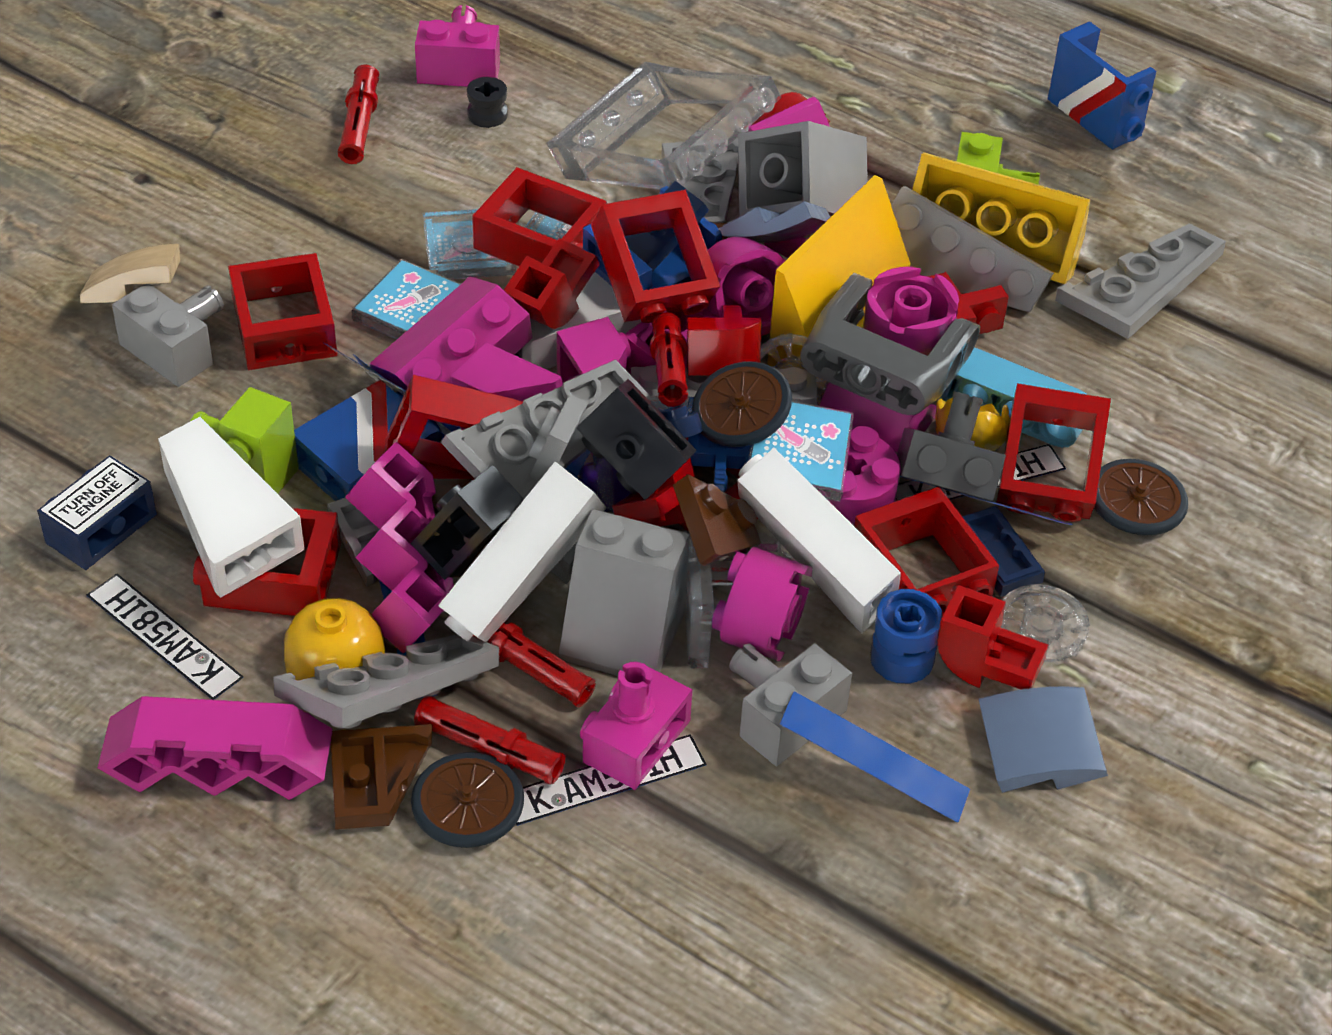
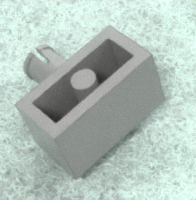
M143 284L112 304L119 344L177 387H180L213 365L208 327L203 321L213 314L222 311L224 304L219 293L215 289L211 290V286H204L199 292L179 304L152 285Z
M815 643L781 668L775 666L751 644H745L743 650L739 649L730 661V670L740 675L756 688L743 698L740 737L776 767L809 741L780 725L794 691L838 716L847 711L852 672Z

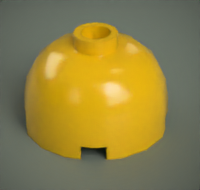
M341 598L322 599L307 605L293 618L284 638L286 673H292L297 681L315 677L314 667L336 663L339 669L363 666L362 656L378 652L385 654L384 636L381 627L371 613L356 602Z

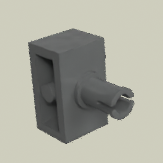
M954 391L944 433L939 432L937 436L915 429L904 428L897 452L901 466L900 476L993 501L1006 455L974 446L975 441H972L971 437L983 399Z

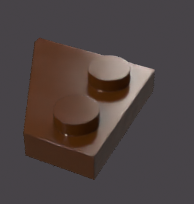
M688 474L673 484L701 565H709L718 558L721 561L730 559L737 552L747 554L752 547H757L761 544L755 527L757 523L756 514L745 500L736 499L722 492L714 484H706Z
M431 724L332 731L331 758L335 830L390 826L432 744Z

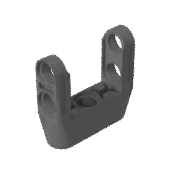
M853 273L821 311L800 352L802 364L808 372L818 378L898 413L916 415L942 396L968 360L977 342L980 325L964 318L955 319L930 354L926 356L856 326L864 317L863 309L866 305L868 290L871 289L873 282L872 279Z

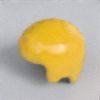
M941 398L936 402L935 419L937 435L939 432L944 433L953 398L948 399L946 402ZM992 403L980 406L971 440L975 441L974 446L996 451L1005 443L1010 422L1007 405H1003L1001 416Z

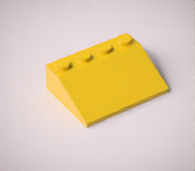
M874 175L776 269L767 365L775 369L790 367L806 369L802 364L800 352L821 311L853 273L872 279L874 284V279L884 271L898 267H910V261L882 178ZM864 317L856 326L863 328ZM816 377L817 387L824 381Z

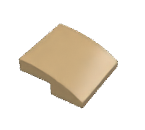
M179 244L146 247L131 251L104 263L91 273L80 293V303L116 302L131 293L135 284L171 283L180 263Z

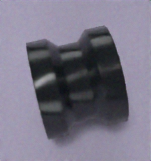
M480 77L472 80L467 86V98L470 102L467 108L469 121L474 125L486 128L503 124L508 116V108L505 103L507 99L506 84L495 77Z

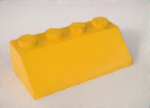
M923 152L921 154L913 191L1053 272L1054 274L1050 280L1066 284L1073 277L1085 237L1090 199Z

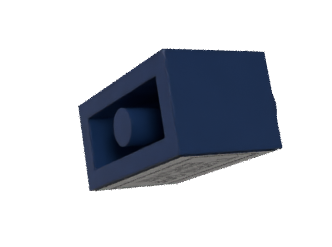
M110 455L92 469L87 470L82 477L57 496L49 499L44 506L37 510L45 543L84 570L89 569L157 515L151 481Z

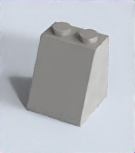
M811 121L738 133L740 216L756 207L782 214L805 201L826 208L831 217L868 182L867 137Z
M593 509L575 548L559 658L568 663L618 676L619 670L623 671L622 666L629 662H641L660 672L685 613L689 534Z

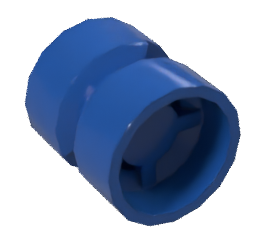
M915 589L896 590L883 597L877 607L870 658L875 671L886 680L895 683L911 684L923 680L931 673L936 658L942 609L937 601L927 593Z

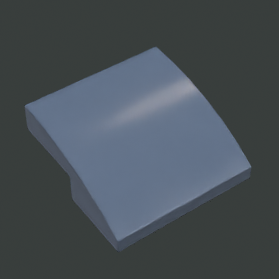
M804 201L782 214L756 207L719 229L722 236L729 238L747 237L758 243L781 242L816 232L830 216L826 208Z
M1083 687L1030 688L995 694L979 699L996 779L1002 793L1053 779L1058 790L1108 776L1089 702Z

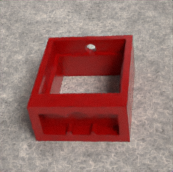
M516 167L472 215L473 249L517 266L521 265L526 256L542 263L557 240L516 224L529 209L571 225L572 227L561 239L583 249V227L593 222L602 204H607V201Z
M686 190L602 204L591 227L624 323L640 319L642 323H652L654 318L661 313L682 311L684 315H692L705 310L709 306L711 299L721 286ZM673 228L692 281L643 291L625 236Z
M317 253L228 266L232 299L248 370L337 357V352L327 346L329 345L337 350L334 320ZM312 291L317 314L252 324L247 301ZM287 344H294L292 347H285Z
M413 375L386 436L385 452L397 442L433 475V479L474 480L475 478L442 443L420 438L428 419L469 428L480 423L481 419L498 411L503 413L521 405L523 401Z
M1017 383L1004 451L1006 457L1001 471L996 503L1031 513L1034 510L1053 513L1056 519L1066 522H1078L1082 518L1090 520L1096 504L1111 398ZM1023 420L1092 431L1083 491L1014 479ZM1006 507V509L1014 513L1028 514L1022 511Z
M939 486L855 516L854 527L901 572L899 590L915 589L927 593L937 601L942 609V617L958 585L993 597L999 564ZM933 535L961 573L916 589L889 550Z
M292 508L301 518L304 547H307L300 575L265 572L220 598L213 589L200 556H197L193 569L194 585L200 586L203 606L296 616L307 605L326 599L341 547L338 513Z

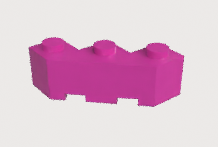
M395 442L366 471L345 498L380 529L355 558L392 591L371 615L381 627L383 636L404 653L406 646L412 645L444 611L438 605L454 587V583L451 577L444 580L411 545V542L435 517L432 496L436 493L433 475L400 444Z
M142 696L110 717L97 769L138 792H142L173 772L213 796L218 795L249 776L286 799L291 800L324 780L333 729L293 704Z

